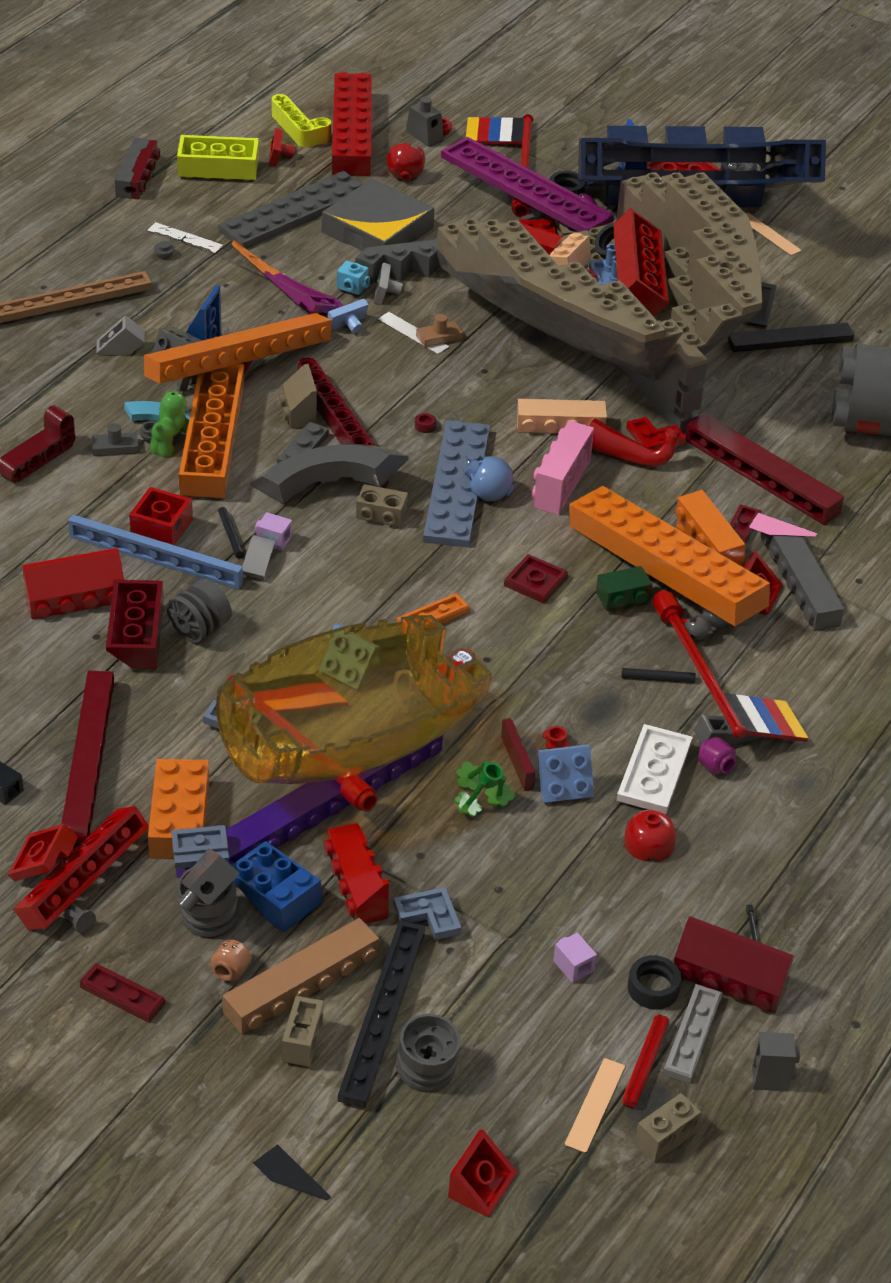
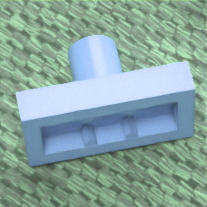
M361 299L329 311L327 318L332 320L331 331L347 325L352 333H358L363 327L359 320L366 317L368 309L366 300Z

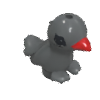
M704 607L702 615L681 620L692 640L695 641L705 639L708 635L713 634L716 629L732 625ZM747 619L739 625L748 626L749 620Z

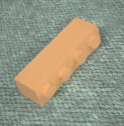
M518 399L517 432L559 433L561 428H565L569 420L589 426L591 421L596 418L606 424L605 401Z

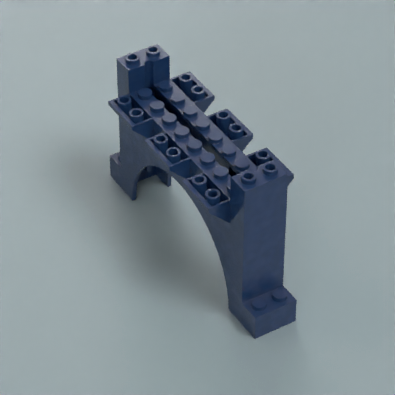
M607 126V138L579 139L578 181H586L585 187L606 186V206H618L620 183L623 180L655 172L660 177L678 172L687 177L704 172L718 187H722V191L737 206L761 207L765 188H778L795 183L825 182L826 140L785 139L766 142L763 127H723V144H707L705 126H665V143H649L646 126ZM766 155L770 158L768 162H766ZM615 162L757 163L761 169L760 171H730V169L653 170V168L647 170H606L603 167Z

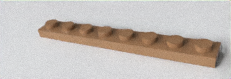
M143 271L0 303V324L52 311H60L74 306H82L92 302H100L110 298L123 297L128 294L141 293L151 290L152 282L146 272Z

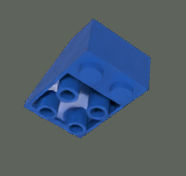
M266 841L231 865L240 873L234 880L235 884L261 915L282 932L323 903L321 880Z

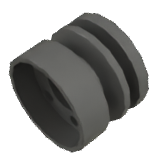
M205 578L199 579L190 585L186 591L180 592L167 603V613L173 627L182 637L193 643L200 642L205 636L210 635L213 630L220 628L232 617L230 602L225 593L217 584Z
M193 867L185 871L179 878L177 885L179 899L188 890L181 882ZM235 881L209 906L201 900L190 912L182 905L180 906L184 925L191 933L202 937H214L232 929L239 917Z
M422 1014L406 1022L401 1030L396 1064L399 1077L406 1085L418 1091L431 1092L440 1090L450 1083L455 1075L461 1039L457 1028L450 1020L440 1015Z

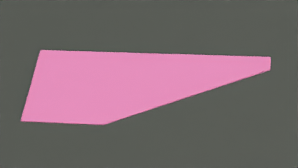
M761 513L757 514L749 528L769 535H817V533Z

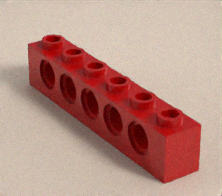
M136 806L116 809L68 858L64 859L13 908L27 930L47 928L149 828L148 823Z

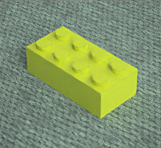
M180 136L177 153L178 176L185 178L256 180L259 161V138Z

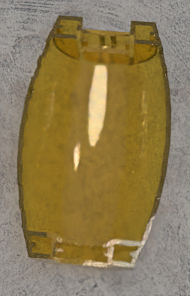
M432 615L401 617L400 622L389 624L387 619L378 620L377 625L365 627L363 622L316 634L287 645L269 654L266 661L262 663L256 661L251 664L249 671L243 675L239 672L218 688L216 700L217 722L229 757L237 769L250 781L260 784L288 785L325 782L355 776L386 766L416 752L441 737L463 720L486 697L492 673L478 659L456 667L442 653L447 629Z

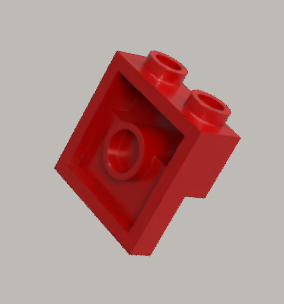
M65 823L29 834L8 876L15 882L50 872L55 867L57 860L66 859L73 853V846L78 836Z

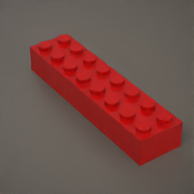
M347 72L335 73L332 175L345 171L350 176H371L372 74L363 72L358 74Z

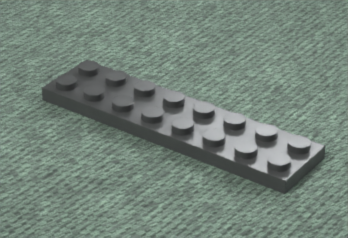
M342 171L219 224L218 229L221 234L232 242L235 240L244 248H248L321 216L324 210L363 184L345 171Z

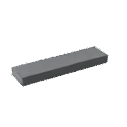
M695 985L666 1062L663 1075L691 1083L721 1001L722 992Z

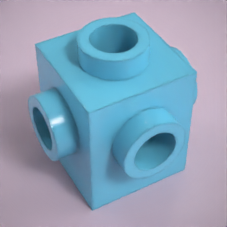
M345 261L337 270L338 289L359 295L370 283L368 267Z

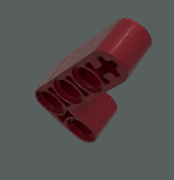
M56 405L50 406L44 414V429L0 457V474L14 483L20 482L69 450L73 446L76 437L74 417Z

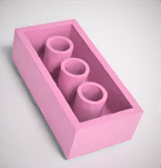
M569 420L565 428L560 429L557 441L552 442L550 452L544 455L541 466L537 467L534 472L533 480L536 481L532 491L534 508L557 515L561 513L591 462L594 427Z

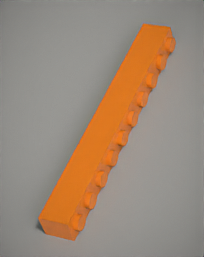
M313 313L144 355V376L162 384L331 340L332 320Z

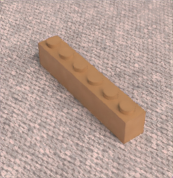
M358 918L222 995L223 1013L242 1035L250 1030L257 1029L263 1022L274 1016L281 1015L287 1008L293 1006L296 996L308 998L320 989H326L339 978L350 975L363 964L372 962L379 956V938Z

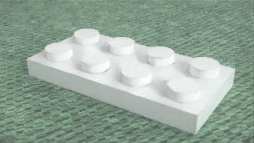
M644 724L617 793L616 801L667 814L693 737Z

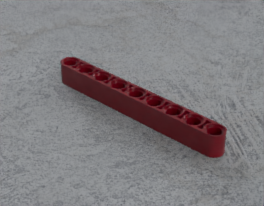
M311 357L300 358L297 362V371L303 365L309 364L317 391V411L339 443L375 446L317 361ZM388 480L381 486V488H386L388 486Z
M88 670L61 822V824L65 823L78 836L75 844H81L91 834L114 690L113 671Z

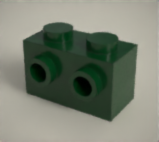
M638 566L598 575L596 594L606 611L650 602L653 584L643 567Z

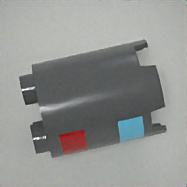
M856 343L855 347L842 346L839 372H841L840 384H847V389H835L832 413L834 414L833 426L843 427V431L891 437V348Z

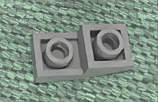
M255 535L252 536L243 563V575L264 580L274 549V540Z

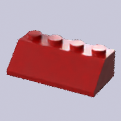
M118 548L22 565L26 602L31 619L111 605L114 580H125Z

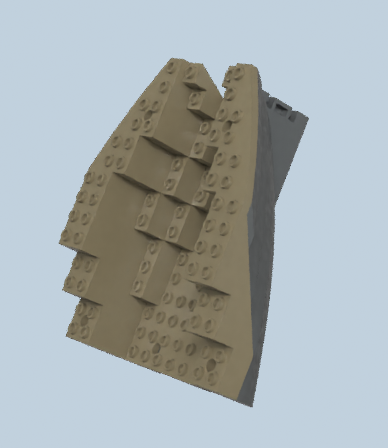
M655 172L632 177L620 183L617 220L629 208H632L662 232L669 304L655 317L650 314L620 280L600 285L585 269L589 268V262L584 267L579 261L558 266L518 220L500 224L497 219L479 223L476 218L438 227L437 255L441 268L477 294L527 324L572 347L620 367L670 425L676 424L682 433L687 432L688 423L700 416L695 410L701 409L703 387L699 382L705 381L708 361L704 355L710 352L723 339L728 338L743 322H747L755 316L762 307L761 270L756 241L749 217L704 172L684 177L680 172L660 177ZM607 225L591 228L589 231L574 232L581 233L582 236H589L590 261L603 260L595 249V239L601 229ZM569 235L563 236V241H564ZM615 239L611 240L609 244H615Z

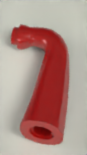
M596 418L589 424L590 427H594L592 451L644 466H660L668 462L673 457L677 443L681 439V432L669 427L664 432L663 445L659 449L653 450L614 430Z

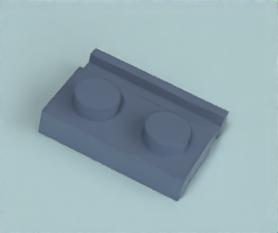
M225 825L171 830L175 869L193 867L208 848L219 854L229 863Z

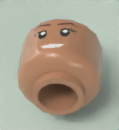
M223 941L210 959L213 973L223 981L238 980L250 965L251 954L248 948L239 941Z

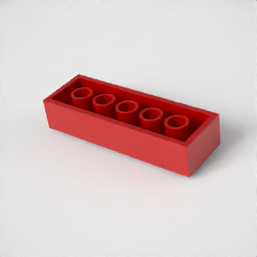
M629 208L613 224L617 277L650 314L655 317L669 304L662 232L643 216Z

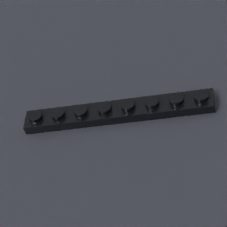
M401 920L398 922L341 1084L338 1102L362 1108L367 1106L425 935V926Z

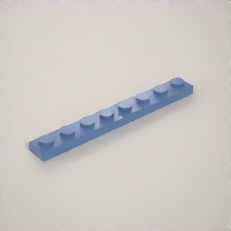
M72 515L68 520L70 538L105 549L118 548L121 554L202 579L205 578L238 590L243 585V566L80 516Z

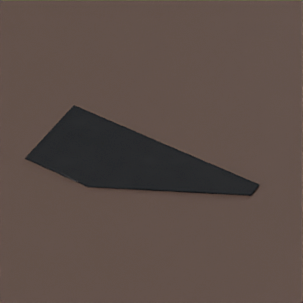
M278 1144L253 1162L270 1181L325 1200L331 1197Z

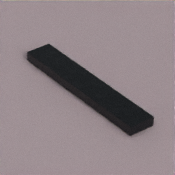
M849 323L737 332L732 333L728 337V341L733 352L847 342L854 340V333Z

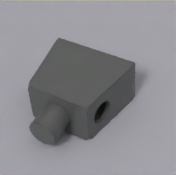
M425 96L420 99V103L410 107L406 131L428 147L443 141L441 112L432 106V99Z
M208 848L181 883L188 890L177 902L189 912L200 900L209 906L240 873L219 854Z

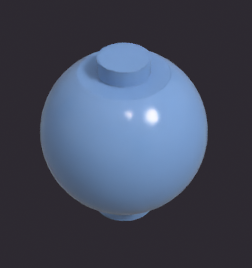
M487 456L483 457L481 461L472 458L464 471V474L469 476V480H471L469 482L471 491L484 501L493 502L502 499L505 495L508 497L515 486L512 484L514 477L511 467L499 457Z

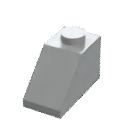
M125 315L97 340L96 353L99 356L131 355L135 350L141 349L144 345L145 329Z

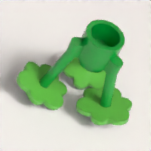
M485 760L479 767L477 765L473 766L471 762L466 761L456 771V775L459 777L458 785L461 788L468 787L469 790L474 791L471 796L466 792H460L458 797L454 799L455 804L458 805V811L462 814L475 817L476 814L482 811V807L477 803L476 797L484 787L490 788L485 790V796L488 797V804L490 806L500 805L501 807H506L508 802L513 801L515 798V793L510 790V785L505 783L507 777L503 775V769L497 763Z

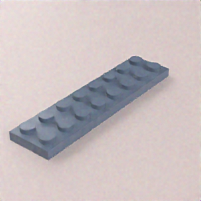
M446 420L423 542L469 548L478 497L471 491L469 486L471 480H469V476L464 474V471L472 458L481 461L485 457L490 425Z

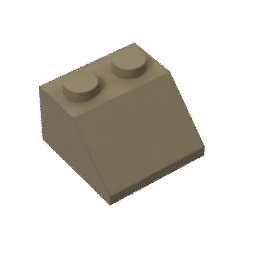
M309 364L303 365L283 383V393L279 394L284 420H288L290 429L305 427L309 421L317 422V391Z

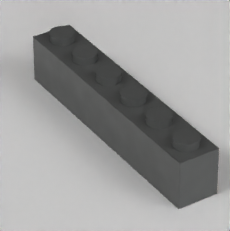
M791 517L778 519L780 521L795 525ZM761 532L762 543L767 546L771 559L776 562L780 575H783L788 589L794 594L797 605L802 608L805 619L811 624L813 630L841 626L844 608L803 537L769 535Z

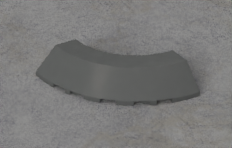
M340 444L324 446L301 452L277 463L260 474L250 484L272 498L286 503L290 498L307 489V485L317 481H321V483L338 481L340 477H353L354 481L366 482L381 487L409 458L397 451L373 445Z

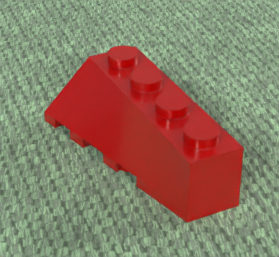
M353 823L327 829V840L323 842L326 856H331L332 872L334 876L338 875L339 891L341 896H346L348 915H353L354 920L360 918L365 924L388 919L389 882L387 878L382 879L383 871L380 865L375 864V855L372 849L368 850L367 839L359 824Z

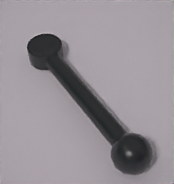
M746 905V914L749 918L752 940L758 942L753 905Z

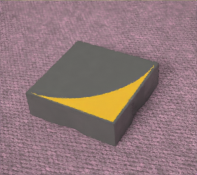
M373 178L322 212V233L340 242L354 246L361 252L366 247L409 243L417 240L434 228V207Z

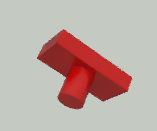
M275 128L269 155V165L274 167L277 166L280 155L292 158L295 146L282 143L283 130Z

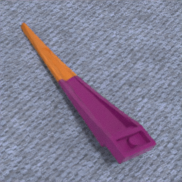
M233 240V247L308 314H328L329 311L344 306L335 297L310 288L284 275Z

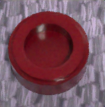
M422 413L415 417L414 427L421 433H430L436 429L437 420L432 414Z

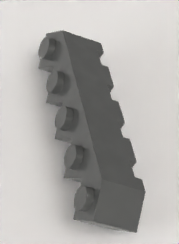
M437 239L366 247L355 257V263L368 267L370 284L377 281L383 263L391 265L389 277L399 281L411 271L429 278L438 268H441L437 255Z

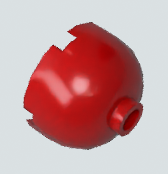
M409 143L392 146L390 152H387L388 170L394 177L403 181L417 178L425 167L426 156L424 150L417 146V149L411 147Z
M649 809L636 813L628 821L625 828V848L633 857L641 861L648 862V858H657V862L668 858L674 851L676 843V829L672 820L666 814L657 810Z

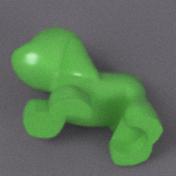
M177 391L165 393L159 408V421L152 427L150 451L152 454L160 455L164 458L174 455L175 448L172 444V439L179 432L186 433L189 419L185 416L188 405L187 400Z

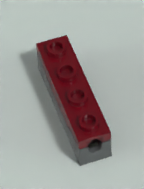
M134 138L115 178L116 197L139 200L142 192H145L146 183L151 178V171L155 170L156 160L160 159V148L157 147V140Z

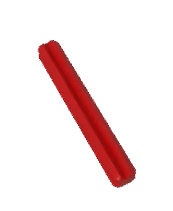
M657 1014L653 1019L623 1095L622 1103L625 1106L635 1108L639 1102L668 1028L669 1019L667 1016Z

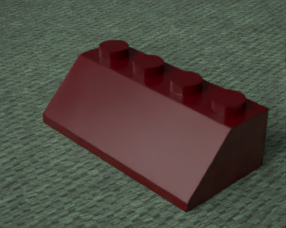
M114 580L106 651L132 669H157L164 607L163 581Z
M689 916L674 957V963L679 968L681 978L684 980H689L722 992L733 999L744 1001L759 1009L776 1013L787 989L794 955Z

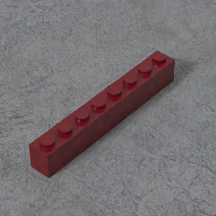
M703 413L688 423L686 442L825 526L841 514L844 500L843 495L710 415Z

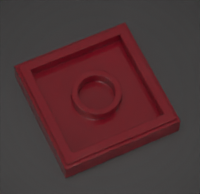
M527 554L504 579V586L545 604L568 578V571Z

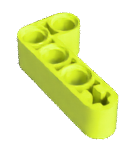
M284 94L272 96V117L300 147H312L331 140L330 119L320 117L309 120L288 96Z

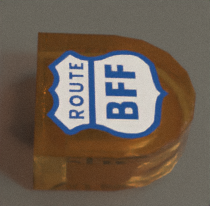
M460 648L446 656V663L463 661L467 673L475 666L476 656L472 650Z

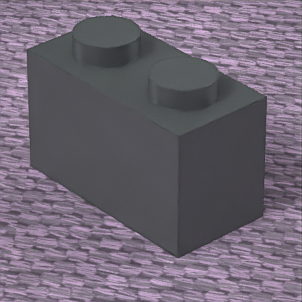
M759 1032L752 1064L754 1090L788 1091L790 1080H795L796 1077L795 1063L800 1061V1046L795 1045L794 1034Z

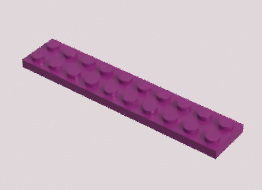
M469 137L441 150V158L449 163L460 167L464 171L473 174L578 232L589 231L591 228L608 225L614 221L613 213Z

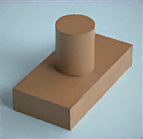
M437 314L435 315L434 325L416 329V337L424 347L462 340L463 331L455 321L447 322L446 315Z

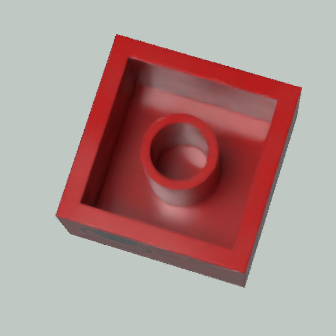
M149 487L129 514L130 532L175 546L193 520L192 499Z

